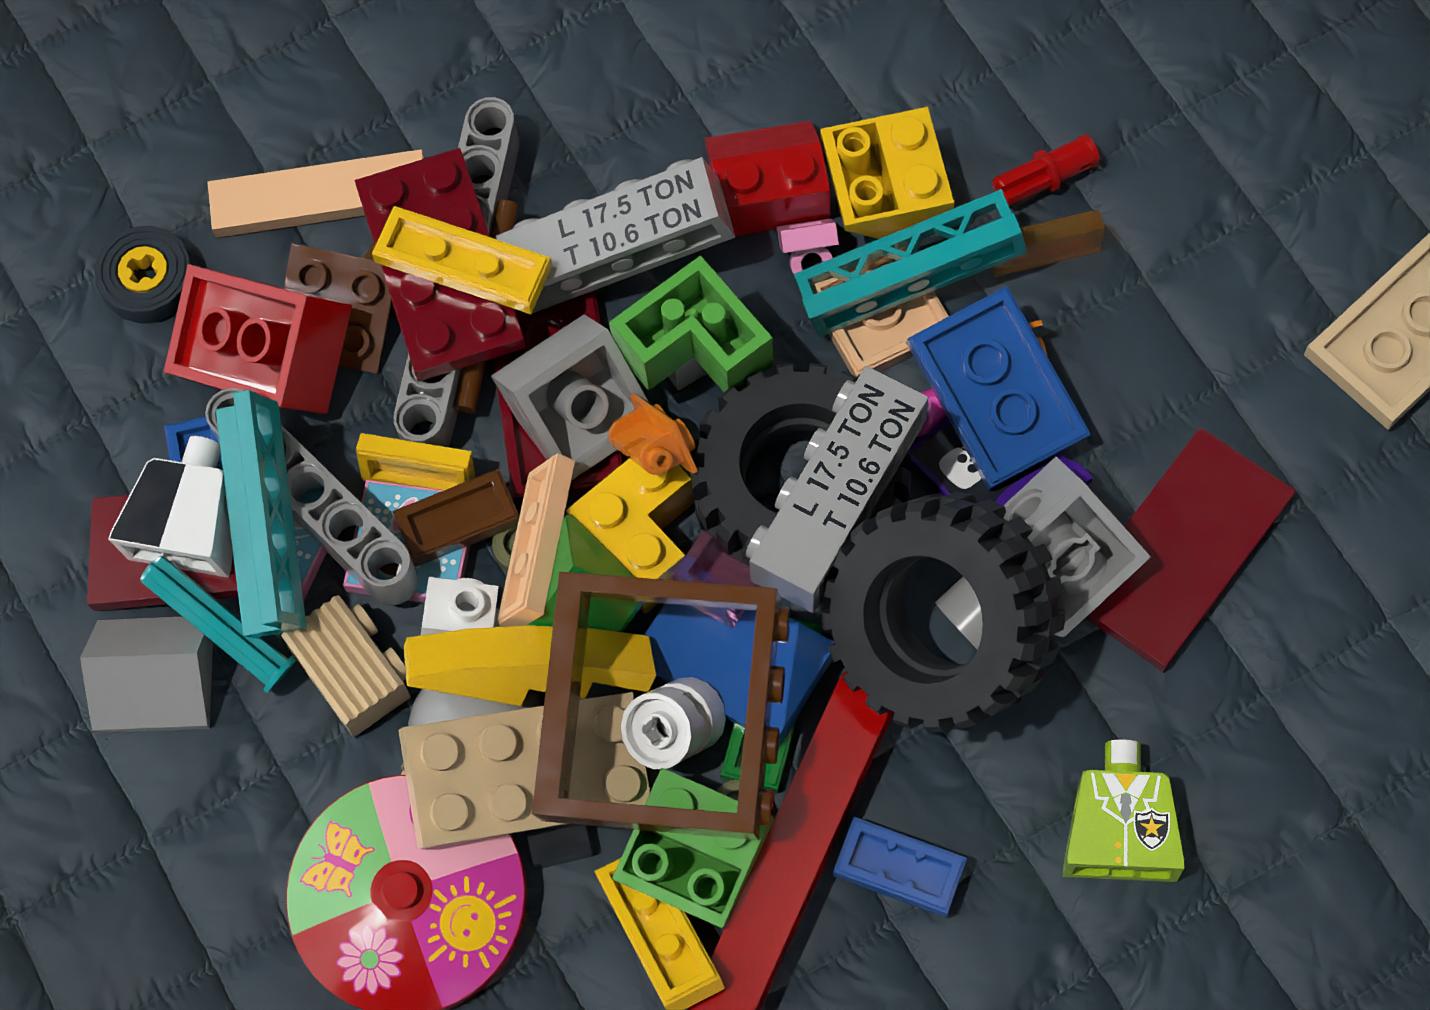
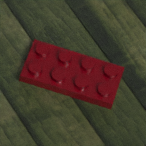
M461 148L354 180L375 246L394 206L490 237ZM381 265L418 382L526 348L513 308Z

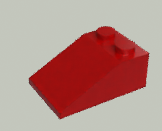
M188 264L164 372L222 390L237 388L244 391L251 390L277 401L279 407L327 414L352 305Z

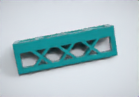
M1000 189L795 273L794 276L802 294V301L818 337H822L1026 254L1027 249L1014 213H1011L1003 191ZM997 209L1000 219L969 231L976 217ZM961 224L958 231L952 229V227ZM937 234L948 238L946 241L917 252L922 240ZM905 246H908L906 252L899 250ZM885 255L897 260L865 273L871 260ZM856 267L854 273L847 271L849 269ZM832 276L845 281L816 294L813 293L811 288L812 284Z
M251 390L233 393L234 406L216 409L243 636L258 638L304 629L307 626L279 405L277 401Z

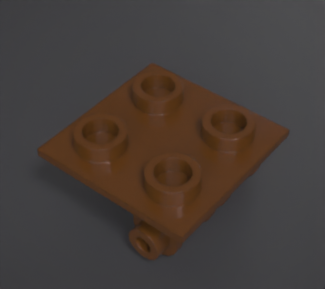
M291 243L284 287L351 304L352 309L338 366L379 374L392 299L381 264L375 263L374 260Z

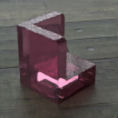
M705 530L697 538L672 575L673 580L761 587L751 581L750 567L722 552L715 536ZM693 606L732 629L745 611L744 609Z

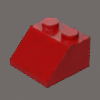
M811 121L705 138L709 166L712 170L716 171L720 180L735 236L777 230L779 226L830 219V187L821 143Z

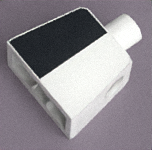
M191 436L188 440L182 462L153 458L146 462L108 538L128 560L150 564L157 557L164 556L182 570L229 577L233 548L223 470L216 468L221 455L220 444L209 438Z

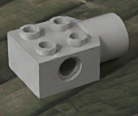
M1057 457L1003 505L1006 508L1004 519L1010 521L1021 517L1033 529L1032 533L1027 537L1033 546L1045 544L1053 558L1045 563L1050 578L1060 576L1064 594L1054 598L1055 609H1063L1065 611L1064 630L1054 635L1065 637L1151 558L1089 487ZM963 576L935 604L978 650L983 626L981 608L974 590Z

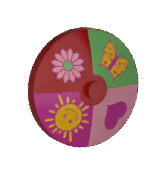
M406 775L389 776L369 781L353 788L327 806L307 829L300 841L291 863L286 888L288 924L294 944L304 964L313 976L331 993L350 1005L363 1010H449L472 998L484 989L508 962L522 933L528 902L526 870L521 853L512 834L423 849L417 848Z

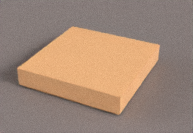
M905 246L899 250L906 252L908 246ZM885 255L871 260L865 273L897 260ZM856 267L849 269L847 271L854 273ZM832 276L812 284L811 288L813 293L816 294L845 281ZM932 291L831 332L829 336L850 373L859 378L865 366L882 372L913 357L906 344L907 338L949 316L935 292Z

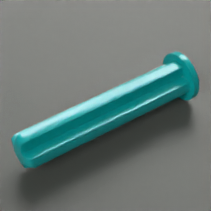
M157 557L142 573L140 578L142 584L265 684L263 692L269 694L297 661L294 655L289 659L262 637H244L241 619L166 557Z

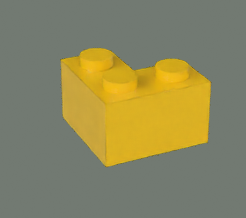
M629 458L566 510L567 515L572 514L635 577L679 581L687 570L685 555L662 531V529L694 504L691 478L679 465L663 474L652 475ZM644 602L640 610L646 614L659 603Z

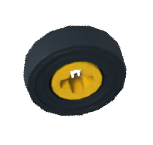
M151 225L132 227L115 235L102 248L95 264V283L106 306L122 319L136 323L159 322L177 313L187 265L195 264L185 244L169 230ZM149 266H152L156 276L153 279L143 277L137 283L138 280L134 270L138 271L139 268L147 269Z

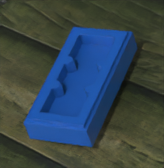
M853 817L835 865L833 877L946 918L967 858Z

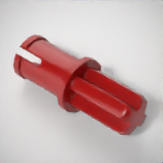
M1083 134L1052 151L1039 150L1035 152L1032 157L1033 160L996 176L992 181V187L994 192L1002 189L1008 205H1011L1043 189H1047L1050 192L1059 189L1061 181L1089 168L1092 169L1099 166L1100 155L1092 138L1087 134Z

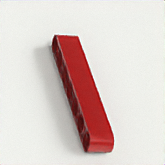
M847 671L843 672L832 693L710 959L725 989L688 1007L687 1010H761L894 713L893 711H888L879 715L866 706L865 701L869 696L862 689L853 693L843 680V676L848 673Z

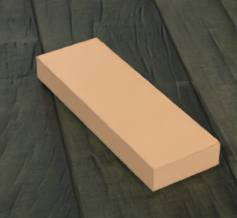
M559 453L546 460L528 475L497 619L499 621L498 625L502 627L526 626L544 615L575 460Z

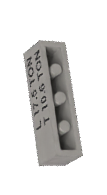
M703 157L695 160L677 161L671 164L666 171L643 180L633 179L619 184L614 191L596 198L573 201L566 205L564 210L541 219L531 218L517 223L512 230L496 235L497 240L551 257L552 268L532 313L730 240L735 238L720 180Z
M868 366L864 367L856 383L850 380L844 383L833 405L832 411L837 413L827 431L818 428L814 433L804 454V459L808 461L806 467L798 479L790 476L786 480L775 502V508L779 509L778 514L769 528L761 525L757 529L748 545L746 557L750 558V577L752 582L762 587L777 588L781 597L811 613L815 612L824 596L823 588L826 576L839 570L833 566V561L840 546L852 542L851 532L863 521L869 519L927 419L928 396Z

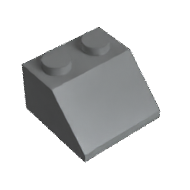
M582 315L491 376L515 418L544 457L548 460L559 453L575 460L571 480L617 450L611 445L608 433L611 425L616 420L635 410L629 397L631 394L634 393L649 403L609 330L586 315Z

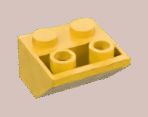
M928 107L820 129L845 231L881 239L954 209L952 192Z

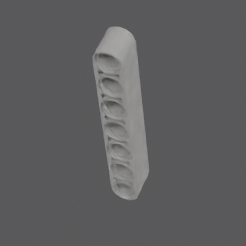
M485 97L469 107L458 148H461L471 181L481 175L492 177L489 181L482 184L472 183L489 236L491 235L498 201L508 199L519 152V136L514 113L509 104L496 97ZM491 128L503 129L495 135L487 136L483 134ZM408 353L394 411V425L400 440L443 447L450 446L458 411L453 406L462 368L448 372L441 381L436 383H425L423 380L418 382ZM430 421L435 423L434 428L426 434L414 435L410 433L411 429L420 422Z

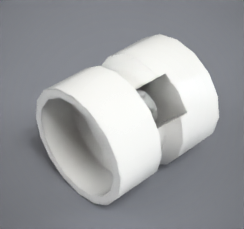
M693 677L676 679L630 702L623 713L621 722L623 742L629 754L640 764L652 769H661V767L668 769L713 746L723 734L726 721L724 704L717 691L705 681Z

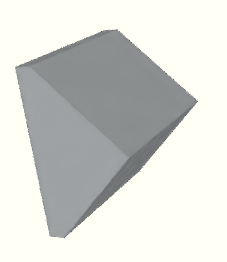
M184 617L97 620L80 657L92 731L95 734L210 729L213 641Z

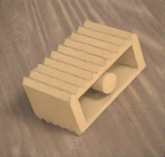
M339 595L333 596L330 602L323 603L319 609L313 610L311 615L305 616L307 628L283 632L281 635L292 654L297 658V661L353 738L411 698L403 683L406 680L405 665L392 648L383 653L380 652L370 638L378 630L359 603L349 609Z

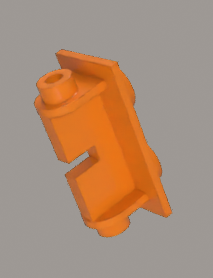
M631 394L629 397L635 410L619 418L611 425L608 433L611 445L627 457L630 456L632 461L652 475L663 474L679 464L692 474L698 472L690 455V451L695 449V443L685 424L679 418L674 421L669 418L660 405L655 404L652 406L636 394Z

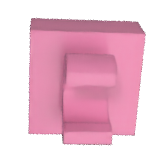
M832 219L777 227L780 249L783 253L792 252L789 264L793 274L803 270L801 261L806 254H818L821 257L822 263L832 259L831 253L825 247L839 245L836 222Z

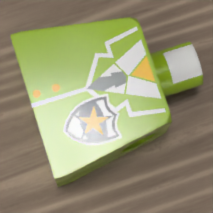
M1133 740L1108 741L1105 743V770L1083 771L1078 784L1063 863V877L1177 882L1184 870V856L1170 779L1164 773L1141 772V744Z

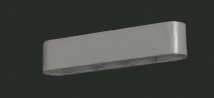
M223 389L213 395L207 404L205 411L206 421L219 443L216 409L234 406L233 393L244 391L242 389ZM281 425L293 519L375 600L392 606L402 604L410 599L417 590L419 579L416 567L404 544ZM316 488L324 490L322 496L317 501L309 504L300 503L301 497L307 491ZM354 525L363 527L359 536L352 541L343 542L337 540L338 535L345 528ZM390 563L402 565L399 573L392 579L380 580L376 578L377 572L384 565Z

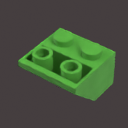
M661 767L645 805L737 813L738 801ZM771 815L770 826L760 825L759 840L634 829L612 880L724 929L775 819Z

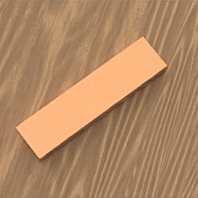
M422 149L207 181L212 231L215 237L219 238L365 216L354 180L424 159Z

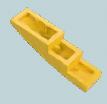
M526 625L468 628L407 637L404 644L407 686L522 706L529 689L546 692L553 626ZM587 628L580 698H586L593 682L649 692L656 677L649 636Z

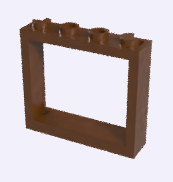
M559 571L532 815L545 822L759 840L760 825L770 826L771 809H773L774 790L764 788L766 764H776L779 752V727H770L772 703L782 704L785 688V667L776 666L778 642L788 643L790 634V607L781 606L782 599L778 589ZM591 598L756 610L737 813L569 799Z

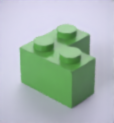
M701 255L609 322L611 336L629 368L648 390L652 389L692 358L701 365L723 392L731 387L740 391L745 387V377L759 370L764 373L774 365L772 336Z

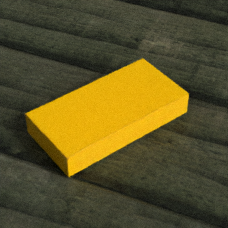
M364 433L360 434L356 446V454L363 481L373 480L446 490L475 478L472 451Z

